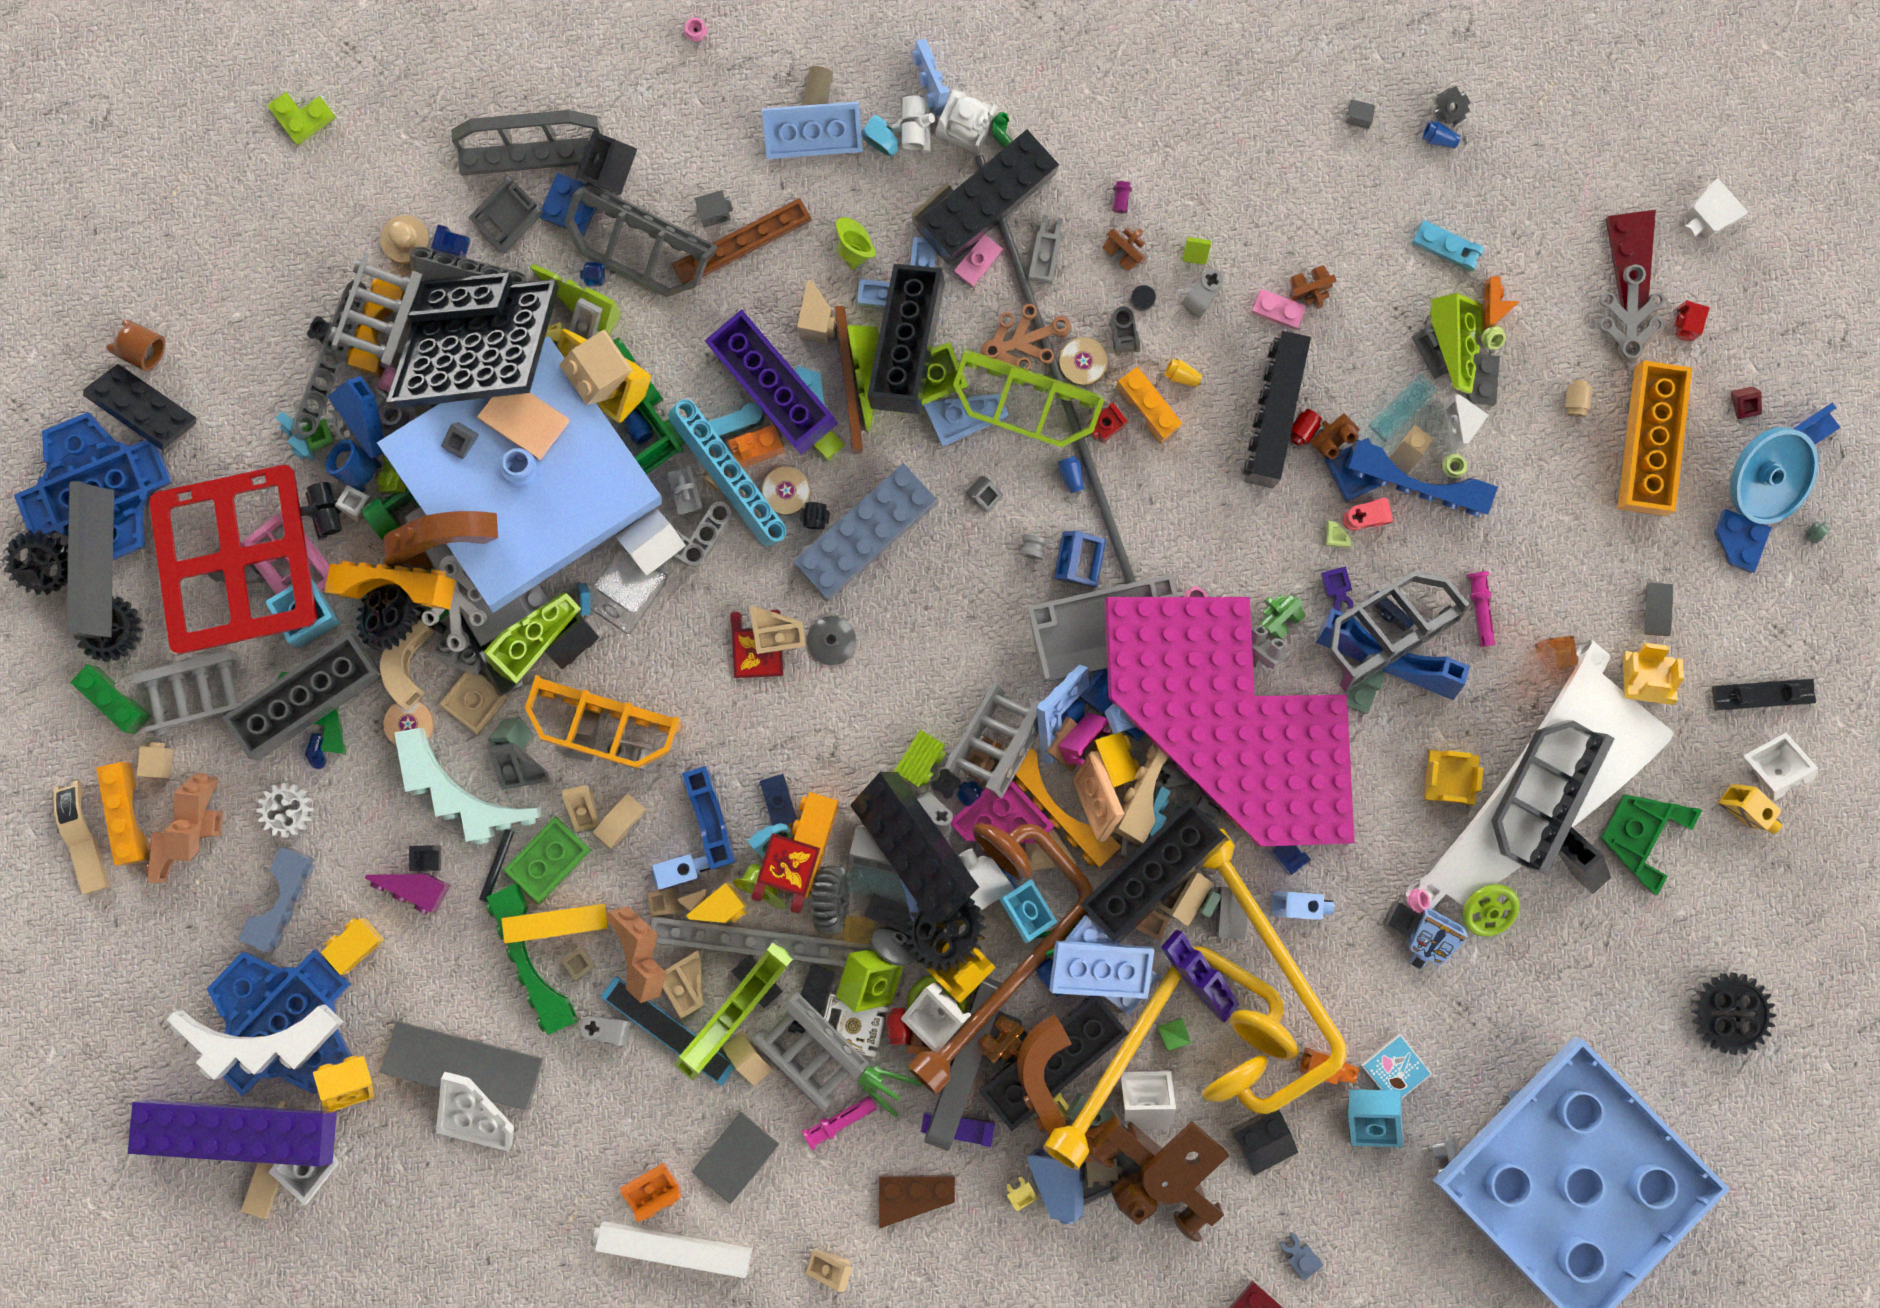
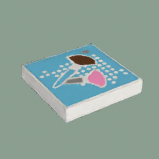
M1397 1034L1360 1064L1380 1090L1401 1091V1099L1432 1075L1401 1034Z

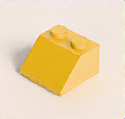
M1120 732L1092 742V747L1094 751H1098L1113 788L1135 780V775L1140 767L1136 758L1132 759L1128 750L1132 749L1127 735L1123 736Z
M725 883L686 916L690 920L722 923L732 921L734 923L747 914L745 908L749 905L731 883Z
M350 1056L345 1058L343 1063L337 1065L325 1064L317 1069L318 1071L313 1072L323 1111H336L375 1098L373 1084L364 1056Z

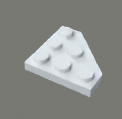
M444 1072L440 1085L436 1133L509 1152L513 1141L514 1126L470 1078Z

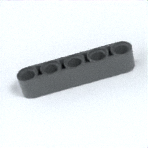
M414 247L410 250L409 273L411 275L412 271L422 274L421 280L424 281L510 272L513 278L512 285L526 283V276L518 271L426 247Z

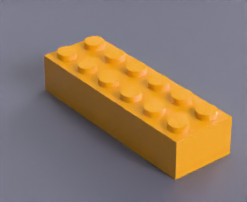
M1645 360L1634 367L1618 510L1665 517L1676 512L1693 367Z

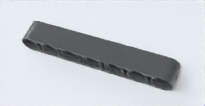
M354 281L349 282L341 293L292 422L291 432L297 439H309L316 431L328 401V395L331 393L348 348L347 344L339 343L336 351L332 350V342L328 341L332 327L338 328L341 319L340 312L344 311L349 297V290L352 289ZM360 282L359 287L367 290L365 284ZM362 298L354 299L351 310L361 313L365 300ZM346 321L342 333L352 336L357 322ZM324 356H332L335 359V364H327L324 361ZM321 377L325 379L327 386H318L315 378ZM307 400H315L319 408L315 410L309 408ZM298 423H308V425L310 426V431H301L299 429Z
M986 977L977 986L968 1013L972 1016L1002 983ZM997 1012L952 1059L950 1064L951 1080L940 1092L924 1139L925 1143L949 1151Z

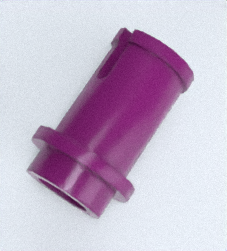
M1117 181L1116 185L1113 186L1115 191L1113 212L1120 214L1128 213L1129 193L1132 192L1131 183Z

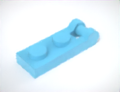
M1426 220L1422 221L1412 241V244L1468 271L1475 270L1478 264L1476 262L1478 256H1482L1485 250L1482 245L1472 243ZM1463 250L1469 253L1468 257L1461 256Z

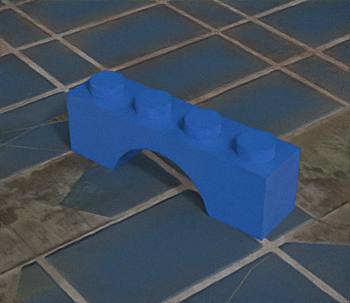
M703 766L682 773L688 796L697 816L710 870L737 863L709 767Z

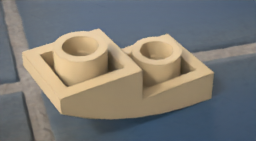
M627 793L594 830L593 835L612 850L628 834V829L646 813V809Z

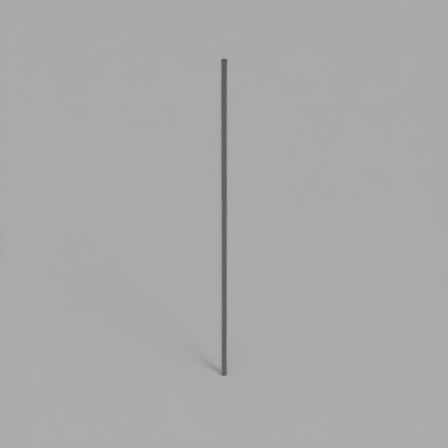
M978 155L974 158L978 170L986 164L984 155ZM1005 217L998 223L1026 304H1033L1037 308V315L1032 319L1037 330L1045 326ZM1028 308L1030 315H1033L1034 310L1032 308ZM1049 337L1040 339L1042 349L1048 348L1053 351ZM1044 353L1046 360H1050L1051 354ZM1054 353L1053 362L1048 364L1052 377L1065 383ZM1061 399L1072 433L1074 434L1082 430L1072 401ZM1085 437L1076 440V444L1126 584L1136 582Z

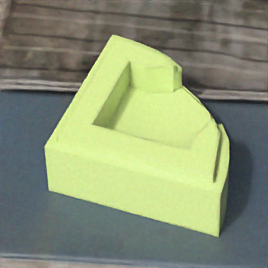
M1327 521L1325 546L1350 548L1351 540L1346 531L1338 523Z

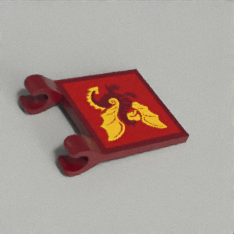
M771 610V612L781 614L780 610ZM731 612L734 678L784 676L782 650L757 654L753 628L742 629L741 612Z
M772 833L751 898L755 901H762L766 885L794 893L795 896L790 911L797 914L800 913L820 848Z

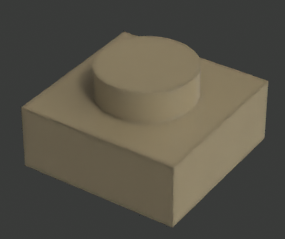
M580 946L561 960V963L574 981L579 980L596 967V964L583 946Z

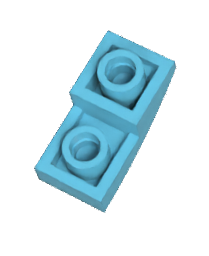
M281 411L276 419L281 423L279 428L290 436L287 442L293 446L291 451L303 460L306 457L313 462L316 458L314 452L309 450L306 440L294 437L291 432L293 419Z
M1163 786L1154 790L1153 810L1155 823L1146 841L1163 826L1166 817L1160 813L1169 802L1166 798L1170 791Z

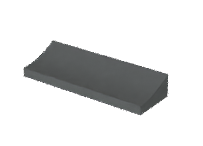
M80 481L70 482L67 632L86 638L111 637L114 490L88 485Z
M397 1021L379 1073L440 1088L441 1078L444 1072L470 1078L491 1102L527 1110L531 1106L543 1058Z

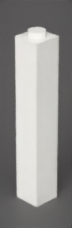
M606 1221L600 1225V1228H595L593 1243H596L595 1251L741 1278H746L748 1275L753 1249Z

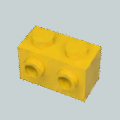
M353 918L343 927L345 931L340 936L334 935L324 944L326 948L321 954L340 975L348 974L385 941L366 918H359L358 920Z

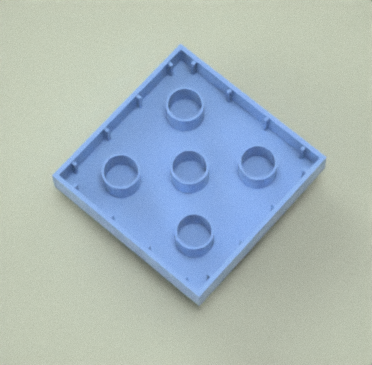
M549 336L544 340L530 393L569 418L570 423L541 461L533 457L527 450L521 449L478 420L477 416L491 398L440 403L377 442L381 451L426 516L453 511L497 513V539L486 544L469 542L445 543L492 613L662 504L661 495L596 403L586 405L559 366L564 357ZM456 422L465 425L479 434L464 459L441 447L450 425Z
M1573 1037L1432 1180L1555 1308H1616L1730 1190L1583 1039Z

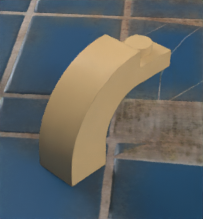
M421 619L417 624H412L413 632L406 633V641L399 639L398 647L393 645L391 650L385 648L381 656L380 672L383 684L391 697L407 711L425 694L412 680L409 672V663L412 655L434 633Z

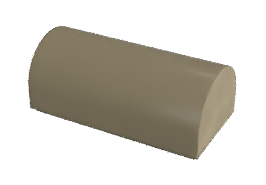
M811 66L809 68L802 106L828 103L833 78L831 70L821 66Z

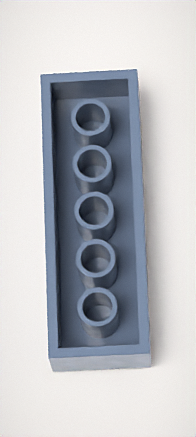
M903 463L793 561L794 565L819 593L829 601L937 504V499Z

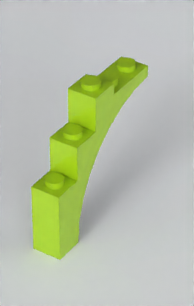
M774 943L770 945L736 990L673 1064L692 1081L727 1042L793 960L784 948Z

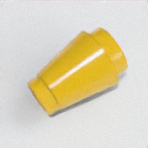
M1172 358L1164 373V376L1168 377L1169 381L1195 388L1198 387L1202 379V374L1198 373V371L1181 359L1176 360Z

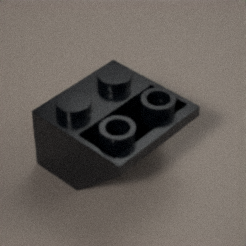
M591 130L575 177L621 195L637 148Z

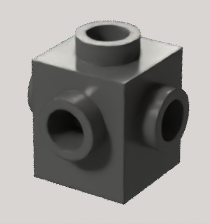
M1455 85L1431 98L1436 106V109L1433 111L1440 122L1444 121L1445 124L1453 123V125H1457L1467 118L1465 114L1470 112L1468 107L1471 104L1469 98L1464 91L1460 93ZM1454 103V109L1450 111V105Z

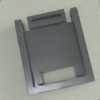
M510 176L506 177L468 217L503 253H506L543 214V210L540 207L536 208L537 204L517 183L509 189L514 183ZM491 218L504 233L501 232L496 237L484 224Z

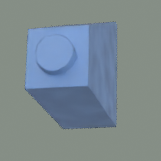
M1035 1149L1027 1155V1161L1050 1218L1059 1220L1063 1224L1076 1222L1083 1215L1084 1162L1079 1170H1074L1054 1159L1045 1150Z

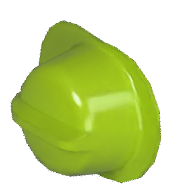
M848 217L837 219L835 224L839 236L837 253L847 263L849 268L854 270L858 265L865 263L868 258L875 257L876 250L872 245L869 234L860 223Z
M751 864L742 878L734 879L733 884L740 890L752 895L761 866ZM766 885L762 900L776 908L786 909L785 903L777 896L778 889Z

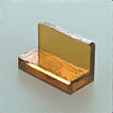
M1574 636L1549 638L1535 643L1536 653L1556 651L1559 670H1565L1578 665Z

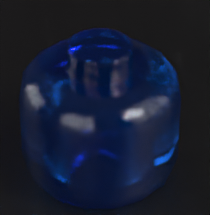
M586 262L583 269L580 270V279L584 280L586 286L604 285L605 268L603 263Z
M975 781L963 782L959 786L957 798L965 807L971 806L980 798L983 790Z

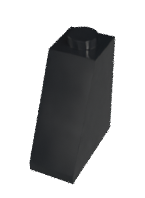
M1571 826L1558 855L1574 878L1594 894L1611 879L1604 855Z

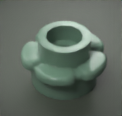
M1818 521L1815 522L1806 531L1809 534L1807 539L1818 543L1830 531V528L1825 525L1827 522L1824 521L1822 524Z

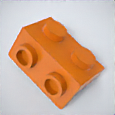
M664 1162L620 1188L622 1196L634 1212V1218L637 1223L653 1217L656 1212L666 1206H672L681 1198L679 1183Z

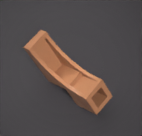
M206 773L193 774L174 792V821L164 830V859L189 862L199 852V838L203 816L212 793L218 787V777H211Z
M205 810L199 840L206 837L221 836L223 811ZM152 832V837L148 841L150 860L145 869L146 877H148L147 882L166 883L174 860L164 859V833Z
M629 906L609 911L607 921L616 931L626 957V989L640 1003L660 997L666 972L652 959L658 934Z

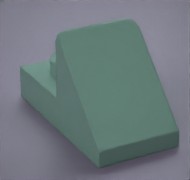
M1380 670L1348 691L1346 703L1349 708L1364 714L1369 713L1376 692L1382 687L1384 671Z

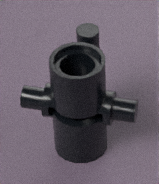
M319 482L306 488L307 492H305L308 506L300 507V515L312 518L318 540L326 539L328 535L341 532L343 529L339 514L342 511L335 507L338 500H334L330 483Z

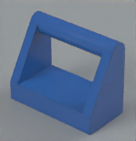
M1064 531L1062 533L1054 579L1097 588L1106 539L1079 531ZM1082 541L1096 544L1089 580L1076 576Z

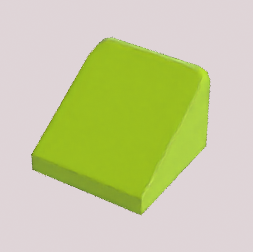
M1187 237L1182 260L1184 262L1205 265L1212 241Z
M832 430L813 445L827 461H830L845 446Z

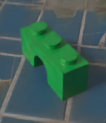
M87 664L70 682L125 733L136 734L152 716L134 699H130L122 694L114 686L116 682L98 666Z

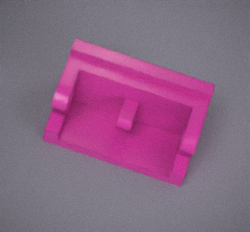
M1087 713L1061 741L1058 747L1067 764L1072 763L1082 766L1085 760L1079 759V756L1083 754L1099 734L1105 736L1111 734L1112 730L1104 728V726L1109 725L1106 717Z

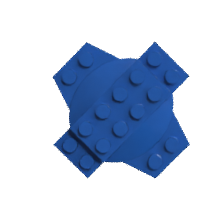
M89 412L43 430V462L46 463V471L43 477H39L36 486L14 494L27 530L31 529L35 534L37 530L41 529L45 536L51 531L52 534L59 532L69 536L70 482L80 481L88 485L114 490L113 561L145 548L143 510L154 491L173 484L160 449L148 440H143L131 446L116 442Z
M314 949L297 967L283 968L244 951L212 982L207 991L220 1017H223L225 1020L224 1034L239 1037H261L290 1028L302 1021L321 1005H327L336 1014V1000L352 983L345 976L340 975L317 949ZM337 1029L300 1068H287L280 1062V1056L278 1055L263 1072L254 1075L253 1073L245 1072L240 1067V1061L238 1060L223 1078L241 1096H245L261 1078L282 1077L285 1081L312 1094H316L318 1090L313 1072L318 1071L317 1069L325 1064L337 1065L343 1063V1060L352 1056L339 1029Z

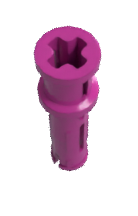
M1489 571L1467 574V578L1470 579L1472 592L1469 596L1471 601H1474L1479 647L1496 645L1489 602L1492 596L1487 579Z
M869 1095L830 1119L822 1118L819 1124L808 1130L803 1129L802 1133L813 1151L816 1149V1145L828 1138L832 1140L835 1138L836 1132L867 1114L876 1111L877 1108Z

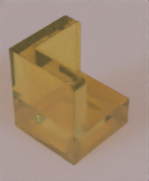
M846 916L843 941L871 944L874 920L864 917Z

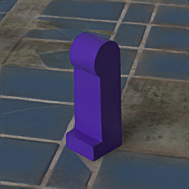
M932 1112L923 1113L920 1132L927 1133L933 1115ZM961 1117L954 1140L991 1147L995 1122Z

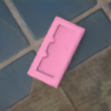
M984 235L954 270V274L973 288L1003 252V248Z

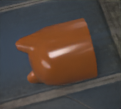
M123 320V328L118 332L114 343L106 346L107 350L144 371H150L158 364L164 353L165 338L130 320ZM152 344L154 349L153 355L150 359L144 361L145 354Z

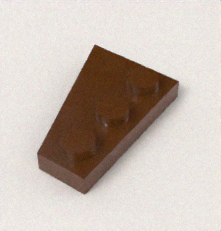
M955 1175L879 1176V1229L954 1203Z

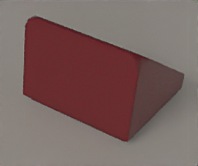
M1747 387L1731 391L1737 419L1762 414V392L1755 387Z

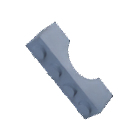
M289 847L279 848L270 868V871L279 883L278 901L266 914L248 917L238 939L239 941L265 952L273 951L274 948L279 947L283 939L281 932L293 917V911L291 910L294 903L298 902L303 894V883L313 872L314 865L312 863L314 858Z

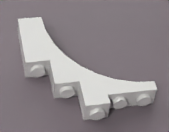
M327 1005L318 1006L302 1021L284 1031L261 1037H239L214 1031L198 1023L183 1010L173 1012L166 1019L171 1024L170 1028L174 1033L184 1036L190 1042L188 1045L194 1052L203 1054L196 1063L201 1067L199 1069L200 1072L208 1079L213 1080L222 1078L238 1060L240 1061V1067L245 1072L253 1073L254 1075L263 1072L278 1055L280 1056V1062L287 1068H300L343 1023Z

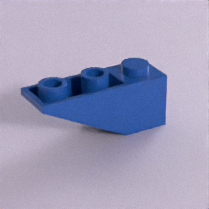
M361 376L347 380L328 395V398L332 402L334 409L339 412L346 422L348 429L356 436L363 450L370 458H374L383 454L377 442L384 439L375 395Z

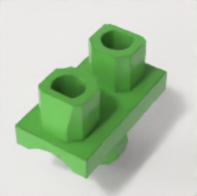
M1279 595L1275 600L1267 597L1264 602L1268 607L1263 611L1266 617L1258 625L1268 629V633L1274 637L1282 639L1289 631L1283 624L1287 618L1293 623H1298L1306 616L1301 608L1303 602L1300 598H1294L1291 595H1288L1285 599Z

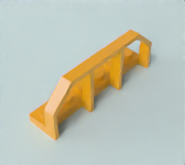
M538 675L535 676L524 707L542 741L635 769H639L670 753L675 734H679L682 727L679 717L674 716L672 718L632 706L629 702L625 704L591 694L585 689L581 691L544 680ZM538 692H540L539 696L554 700V697L564 699V704L577 707L566 741L544 734L532 711ZM585 706H587V710L590 712L601 714L604 711L611 713L610 717L620 720L609 754L573 743ZM628 719L634 720L635 725L643 728H648L649 725L658 727L659 732L668 735L663 748L636 762L616 756Z

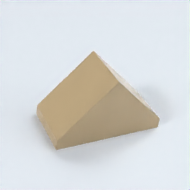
M743 1031L723 1046L724 1051L736 1070L753 1086L774 1070Z

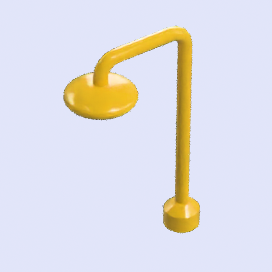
M1221 828L1220 830L1230 839L1225 829ZM1230 839L1201 867L1213 870L1218 869L1331 1048V1055L1327 1061L1265 1099L1256 1097L1250 1089L1251 1086L1259 1081L1266 1070L1268 1059L1264 1055H1258L1226 1073L1204 1088L1201 1093L1203 1100L1210 1102L1226 1101L1237 1096L1247 1109L1258 1114H1269L1279 1110L1335 1075L1345 1062L1346 1045L1342 1035L1230 861L1232 860L1235 845Z
M1192 946L1193 949L1201 951L1212 968L1262 997L1269 1005L1267 1015L1253 1010L1233 1012L1230 1015V1024L1234 1031L1251 1046L1271 1057L1285 1061L1296 1058L1298 1055L1297 1044L1291 1033L1280 1024L1284 1014V1004L1279 992L1268 983L1217 952L1204 946ZM1173 965L1167 971L1072 1126L1055 1128L1043 1146L1050 1156L1063 1165L1079 1170L1087 1157L1089 1148L1085 1133L1182 978Z

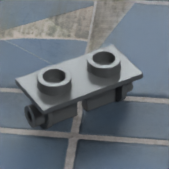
M1427 326L1421 332L1413 335L1412 339L1434 379L1448 373L1433 326Z

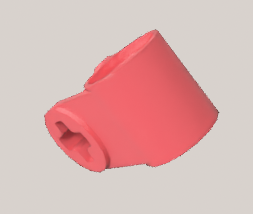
M1388 498L1376 499L1356 505L1343 515L1344 526L1352 531L1368 527H1378L1394 522ZM1353 515L1359 516V517H1360V520H1359V521H1358L1357 519H1354V520H1353L1352 516H1353Z

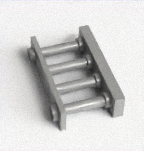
M364 253L362 260L357 258L353 273H356L352 289L338 328L332 327L328 341L332 342L331 349L335 351L339 342L377 355V358L381 359L379 367L389 370L422 274L412 271L411 277L405 276V278L367 265L369 254ZM363 274L401 287V290L405 291L403 299H397L396 301L360 288L359 284ZM355 296L392 309L393 313L397 314L395 322L389 321L388 324L351 310ZM347 319L384 332L385 336L389 337L387 345L381 344V346L342 333Z
M225 650L132 674L134 684L144 686V689H147L155 725L144 727V731L153 733L155 737L170 734V729L225 716L243 704L242 702H237L230 672L231 663L239 662L237 652ZM212 668L220 670L228 705L213 709L206 679L207 670ZM188 674L196 677L203 712L190 716L181 681L184 679L183 676ZM168 680L172 685L179 718L165 722L157 686H159V682Z
M993 682L991 688L986 690L980 707L955 750L949 754L945 768L955 777L958 776L962 769L987 781L986 788L992 795L1002 799L1039 734L1036 713L1039 702L1034 701L1032 707L1026 708L1003 697L1005 694L1004 690L998 683ZM997 706H1000L1024 717V720L1018 729H1013L991 717ZM985 727L1012 739L1007 750L1002 751L979 740ZM973 748L999 760L995 771L991 773L966 761Z
M797 992L783 1006L787 1014L768 1033L762 1028L751 1040L760 1052L765 1053L809 1096L810 1101L815 1106L820 1107L824 1111L834 1100L829 1093L848 1074H851L856 1079L869 1062ZM794 1020L798 1021L805 1028V1032L785 1050L776 1039ZM814 1038L823 1046V1050L803 1068L794 1057ZM830 1056H833L842 1067L821 1086L811 1075Z

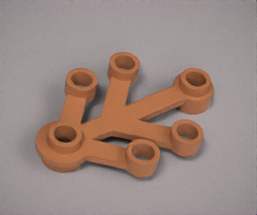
M1026 304L1022 309L1023 316L1013 338L1003 342L1008 328H1011L1014 324L1013 315L1005 312L1000 316V325L993 340L986 341L980 351L983 355L1020 367L1019 364L1025 361L1029 364L1026 369L1030 370L1031 361L1027 357L1017 358L1007 353L1017 349L1048 365L1054 360L1053 351L1048 348L1042 350L1030 343L1053 334L1060 338L1065 337L1070 332L1071 324L1066 317L1058 316L1052 321L1051 325L1025 334L1031 320L1037 315L1035 305ZM1032 308L1034 310V314L1030 316L1026 315V309ZM1004 317H1010L1011 322L1009 324H1004L1002 322V319ZM1058 322H1064L1066 326L1064 329H1058L1056 325ZM990 348H996L997 353L995 355H990L988 353V350ZM1049 353L1051 354V359L1044 360L1042 355Z

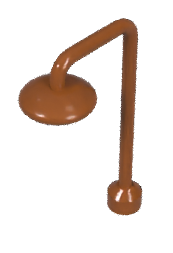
M977 823L974 825L972 833L982 850L1000 868L1019 880H1028L1032 874L1029 858L1020 843L1028 838L1033 839L1075 886L1079 894L1078 901L939 1052L921 1051L907 1066L914 1077L935 1095L951 1080L949 1062L1048 957L1045 953L1055 948V942L1063 941L1081 919L1087 915L1086 910L1080 904L1093 892L1089 880L1053 838L1039 825L1030 823L1019 825L1008 834L995 825Z

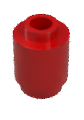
M1311 409L1300 412L1293 422L1289 440L1297 446L1308 445L1321 426V416Z
M891 1008V1013L886 1014L887 1038L890 1039V1044L910 1043L912 1030L901 1020L902 1016L906 1013V1008Z

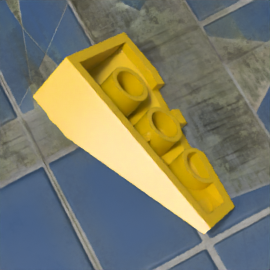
M562 329L557 348L565 358L572 349L587 339L567 329ZM628 359L626 361L633 371L607 400L596 403L601 411L618 423H621L646 396L652 375Z

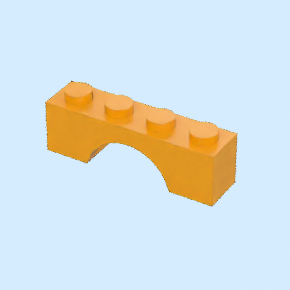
M374 279L371 285V292L396 301L397 299L402 300L405 294L401 287L380 279ZM367 301L363 308L364 315L380 321L390 313H393L392 309ZM362 324L357 326L355 331L356 338L380 346L378 330ZM350 347L347 353V364L354 370L381 378L385 369L379 367L381 359H378L377 355Z
M117 762L96 767L114 866H126L150 860L146 836L139 829L133 811L132 798L136 783L132 763Z

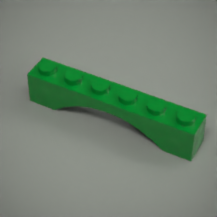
M513 884L486 897L488 900L486 908L490 916H495L498 923L496 930L501 940L504 939L501 918L527 915L529 906L518 884ZM526 942L507 943V956L512 963L515 962L519 970L516 972L517 978L522 986H526L529 993L526 995L530 1007L532 1009L535 1008L539 1017L536 1020L540 1030L550 1035L578 1022L579 1019L570 999L550 987L537 973L530 961Z

